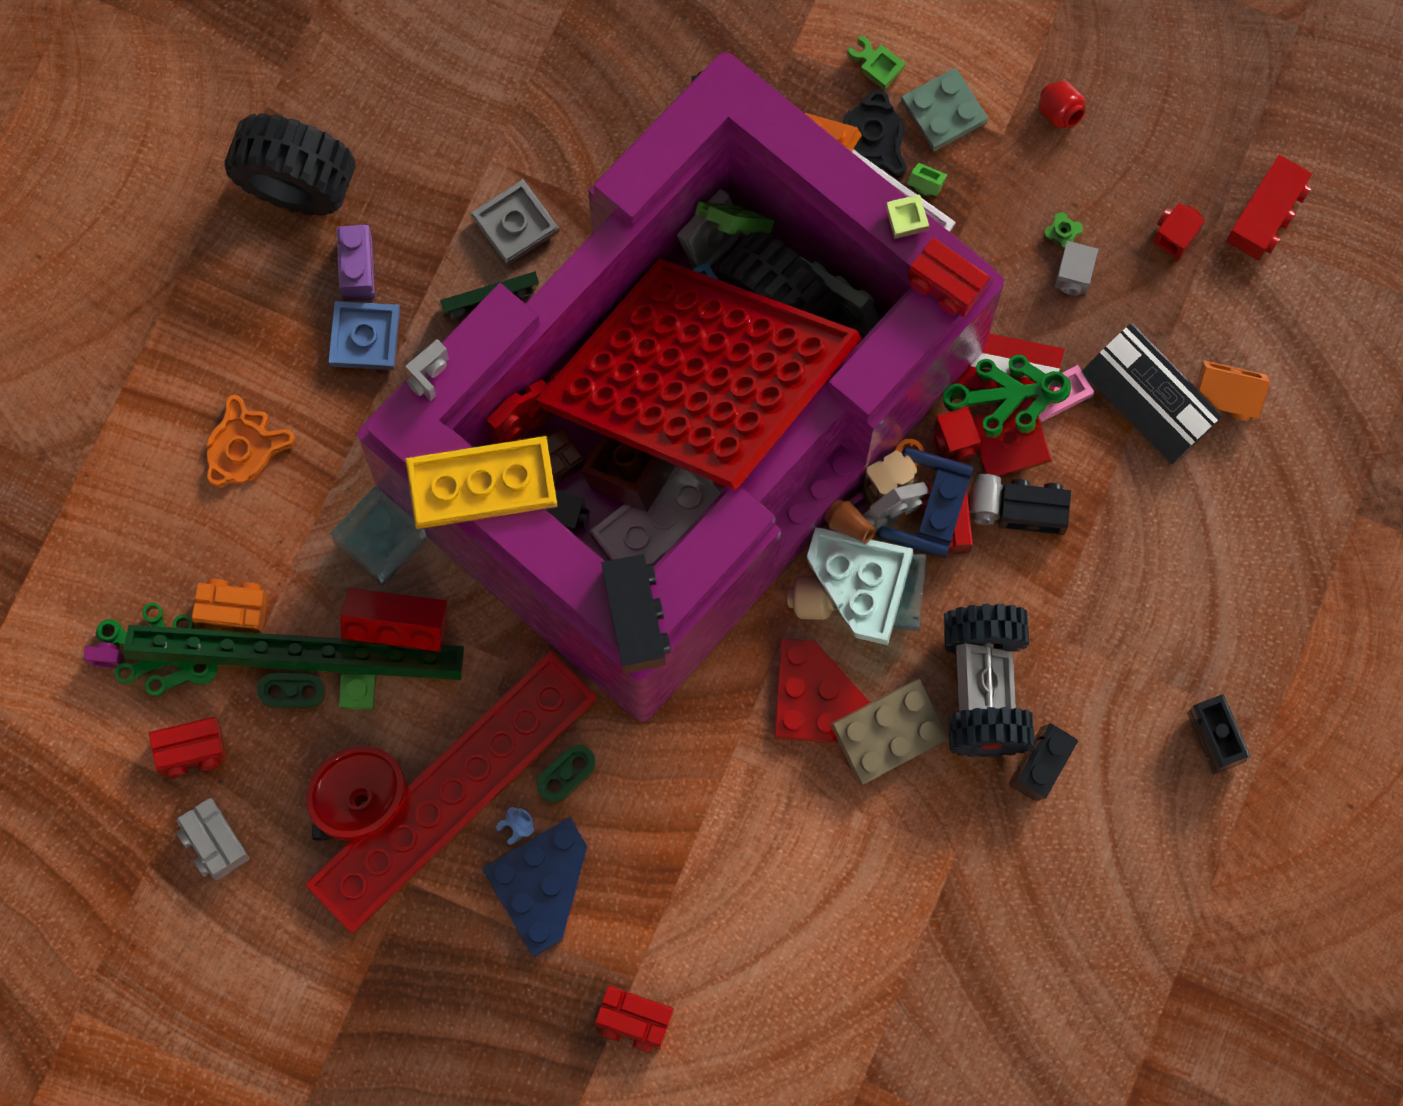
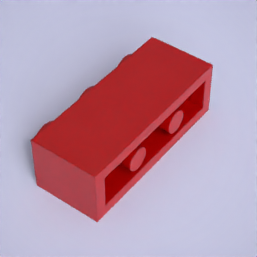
M1279 154L1234 225L1226 242L1258 261L1265 251L1271 254L1281 238L1276 235L1279 228L1282 226L1287 229L1296 214L1292 207L1296 201L1303 203L1312 186L1307 183L1313 173Z
M348 588L341 611V639L437 652L441 650L447 626V600Z

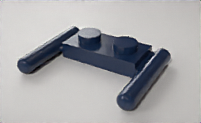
M905 447L902 450L904 457L908 455L914 463L938 470L918 536L881 526L877 531V536L879 539L946 559L973 466Z

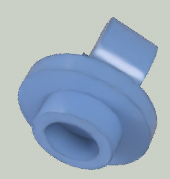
M510 807L505 812L506 819L501 820L496 826L498 831L505 829L507 826L512 828L513 835L507 841L509 845L520 841L523 836H530L534 831L531 815L522 808Z

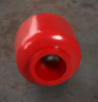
M1067 81L1050 83L1041 91L1038 108L1041 114L1053 126L1057 128H1071L1083 119L1086 111V101L1084 96L1071 83Z

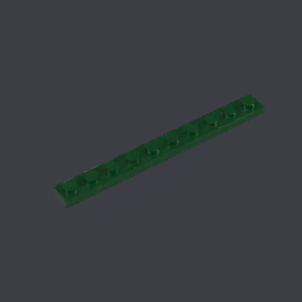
M128 625L123 652L124 659L461 680L464 646L442 645L440 652L341 638Z

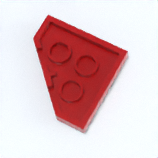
M560 370L553 373L549 379L552 381ZM541 379L527 386L524 391L527 394L523 396L517 392L509 395L486 419L492 444L524 440L532 430L538 431L546 423L549 411L540 408L536 399L551 381L546 383Z
M782 638L775 739L838 743L830 724L871 702L816 641Z

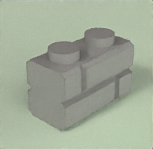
M212 798L207 799L193 810L177 818L176 821L181 829L176 831V834L186 849L190 846L194 848L198 857L193 861L204 877L210 874L215 881L219 880L233 869L249 861L250 857Z

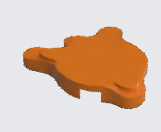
M231 395L226 399L224 418L213 429L206 443L209 467L206 476L208 482L216 488L256 479L267 469L273 456L280 451L293 447L296 442L293 432L288 429L267 431L268 415L261 411H248L242 398L238 395Z

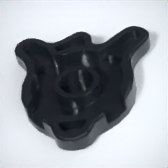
M874 90L867 99L861 102V105L846 113L843 124L858 127L862 134L853 150L880 169H885L892 176L901 177L907 170V164L900 151L904 138L903 119H900L894 111L887 93L882 90Z

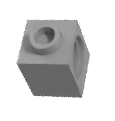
M1067 241L1062 254L1055 288L1061 289L1062 292L1068 295H1086L1098 248Z

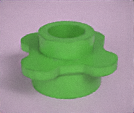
M1059 212L1054 216L1053 224L1045 229V236L1055 245L1061 246L1064 249L1067 241L1073 242L1076 235L1082 233L1083 226L1080 222H1073L1067 218L1065 213ZM1062 228H1065V229L1067 230V232H1066V233H1062V232H1061V229H1062Z

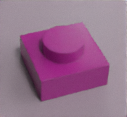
M98 642L96 647L85 646L83 659L89 666L116 669L125 660L120 650L116 649V645Z

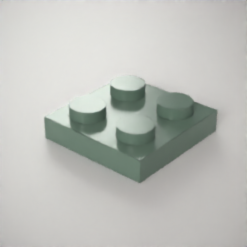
M956 67L901 96V103L933 152L988 122L986 113Z

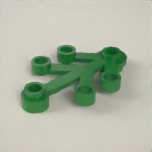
M1014 355L1009 360L1010 373L1015 377L1026 376L1035 383L1023 385L997 368L992 360L982 359L976 365L978 378L982 381L992 380L1002 388L969 392L962 384H951L943 392V401L945 408L950 412L970 405L1004 401L992 415H988L983 420L984 433L989 437H997L1003 431V423L1026 398L1037 397L1026 411L1019 412L1015 419L1018 431L1030 433L1036 427L1037 417L1050 403H1060L1069 397L1071 382L1061 372L1052 371L1045 374L1030 364L1025 356ZM1017 363L1024 365L1022 368L1013 367ZM986 367L992 369L990 372L987 373L981 371L983 368ZM1052 387L1060 388V390L1051 391L1050 389ZM955 399L962 400L960 403H952ZM1024 419L1031 420L1027 425L1020 423ZM991 423L998 424V427L990 429L987 426Z
M157 603L146 604L142 610L143 618L151 626L166 627L163 620L164 611ZM151 609L159 610L156 618H148V612ZM184 614L178 615L173 620V628H178V624L184 620L189 622L187 629H194L195 626L192 619ZM106 619L97 626L96 637L100 642L124 646L127 632L124 631L118 621ZM107 627H114V634L110 637H105L103 634L104 630ZM142 660L133 665L128 663L119 664L114 671V675L119 683L130 685L136 678L169 664L182 668L163 678L159 675H152L146 680V691L153 697H160L165 694L166 690L188 681L195 685H206L212 682L217 675L218 665L206 664L205 671L197 673L195 672L196 663ZM124 669L131 670V675L127 679L120 678V673ZM154 681L162 683L158 691H151L150 687Z

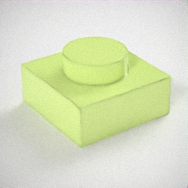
M920 194L886 202V211L894 239L928 231L929 223Z

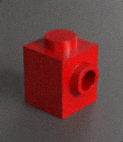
M1179 202L1173 211L1167 208L1157 222L1160 228L1156 233L1153 243L1180 260L1200 233L1206 219L1201 217L1200 212L1194 207L1185 206Z
M968 406L936 417L934 427L937 434H934V441L939 453L944 452L947 459H957L958 462L974 457L976 455L975 452L979 450L981 440Z

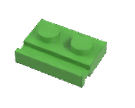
M698 201L695 211L696 215L706 216V219L717 223L718 230L729 234H736L737 231L746 235L757 231L771 233L775 221L751 210H744L739 205Z

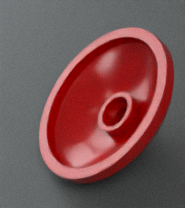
M355 746L344 749L325 760L313 774L306 792L308 814L317 828L332 838L357 840L368 837L387 826L400 810L406 790L405 777L397 761L384 750L371 746ZM367 800L365 804L359 806L362 801Z

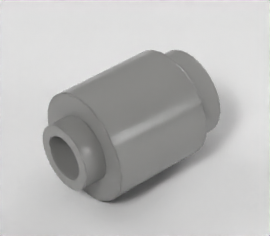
M979 474L975 476V481L971 483L969 514L977 524L991 525L994 523V520L1001 518L1004 486L1001 485V478L996 475Z

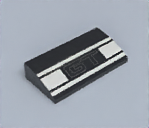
M1133 323L1129 324L1081 371L1171 464L1180 461L1224 416Z

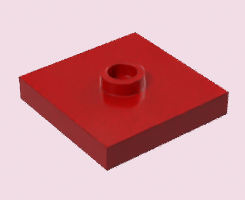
M1033 398L1023 401L1003 423V431L997 437H989L983 431L984 418L992 415L995 411L972 418L981 440L979 449L986 474L1003 478L1052 462L1040 416L1036 419L1035 429L1030 433H1022L1016 427V415L1021 411H1026L1035 401ZM1024 419L1020 423L1027 425L1031 420ZM991 423L987 427L994 429L998 427V424Z

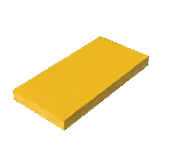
M546 436L405 458L416 529L558 507Z

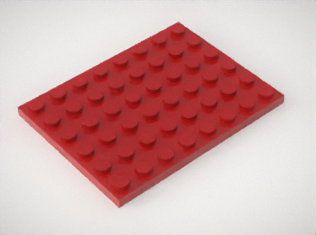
M659 258L538 396L536 401L540 408L736 491L861 341V337L857 330Z

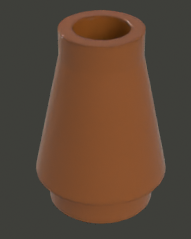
M839 499L830 506L826 513L825 521L829 523L830 529L857 539L863 544L868 543L876 532V527L870 524L850 501L844 502Z

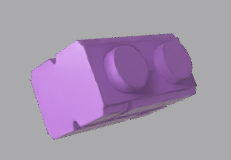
M369 225L337 227L339 289L343 300L375 298L373 241Z

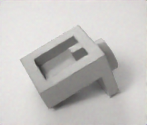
M438 339L405 366L409 377L406 382L419 397L424 393L430 401L436 397L434 386L427 378L429 376L431 378L438 376L446 368V362L449 360L447 348Z

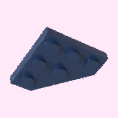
M571 817L482 868L533 958L563 941L567 921L588 848Z

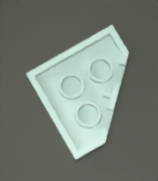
M815 527L807 554L808 564L854 637L888 645L911 564L913 549L870 540L868 543L863 544L861 541L842 533Z

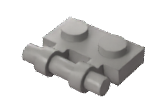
M924 482L894 488L870 506L871 509L864 513L863 516L870 524L876 527V531L881 526L892 527L898 521V515L903 512L910 514L923 505L921 499L930 494V491Z

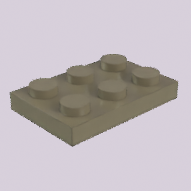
M915 679L830 724L859 785L873 780L949 739L920 679Z

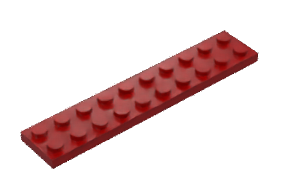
M550 651L406 788L400 810L387 826L368 837L351 840L305 886L353 935L598 700L597 696Z

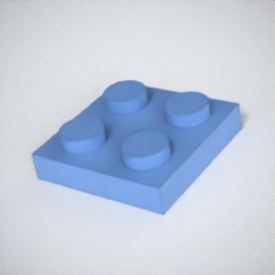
M335 301L329 353L330 367L395 370L400 306Z

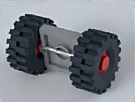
M1004 604L968 605L967 608L958 607L956 610L947 611V613H944L945 649L948 652L957 654L959 712L948 716L949 749L951 753H957L960 756L967 755V757H1000L1002 755H1016V753L1022 754L1033 750L1035 747L1033 713L1029 712V710L1016 708L1013 652H1011H1018L1029 646L1028 611L1024 610L1023 607L1016 608V605L1004 606Z

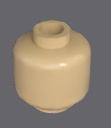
M799 577L795 582L794 588H789L788 607L794 608V612L799 619L825 620L831 615L832 611L837 610L817 577Z

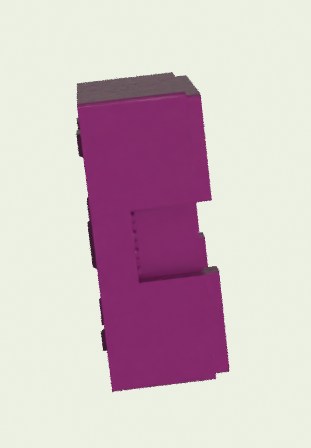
M727 52L719 54L588 190L592 235L525 304L503 284L499 283L442 342L448 352L449 360L446 362L447 366L438 376L434 378L429 376L427 378L434 386L436 397L431 401L424 393L419 397L405 380L358 430V438L379 495L415 526L405 458L493 445L486 419L509 395L517 392L523 396L527 394L524 392L527 386L541 379L546 383L550 382L549 378L551 375L565 367L659 258L690 270L693 269L684 249H682L683 247L677 234L696 215L695 211L698 201L708 202L719 189L729 194L733 205H739L744 210H751L775 220L772 231L769 234L773 235L775 239L781 240L788 248L793 249L799 257L801 256L811 263L814 261L820 263L832 276L840 275L855 290L863 289L871 295L875 301L873 306L882 319L865 337L860 335L862 341L851 351L739 488L735 491L726 487L653 566L657 585L651 586L653 599L660 598L664 619L658 620L660 634L667 632L671 648V654L665 655L666 666L623 674L601 562L610 561L611 559L590 535V530L625 503L592 491L581 471L582 469L555 486L557 490L585 498L586 509L590 510L585 528H579L576 536L545 509L418 529L639 722L648 721L806 548L812 541L815 527L823 529L826 526L825 516L830 506L839 499L844 502L848 501L863 485L867 467L879 460L883 462L884 457L895 450L897 445L905 439L943 397L945 388L955 384L983 353L1004 286L1003 277L990 264L927 213L928 231L894 239L886 211V202L906 198V196L734 55ZM744 234L713 266L712 271L717 279L719 265L748 235ZM933 237L991 276L986 291L964 318L957 313L954 316L946 313L939 306V300L929 293L926 296L919 294L910 286V280L907 279L910 266ZM549 412L546 423L538 431L532 430L525 438H537L547 430L552 429L555 432L562 428L581 454L585 465L603 434Z

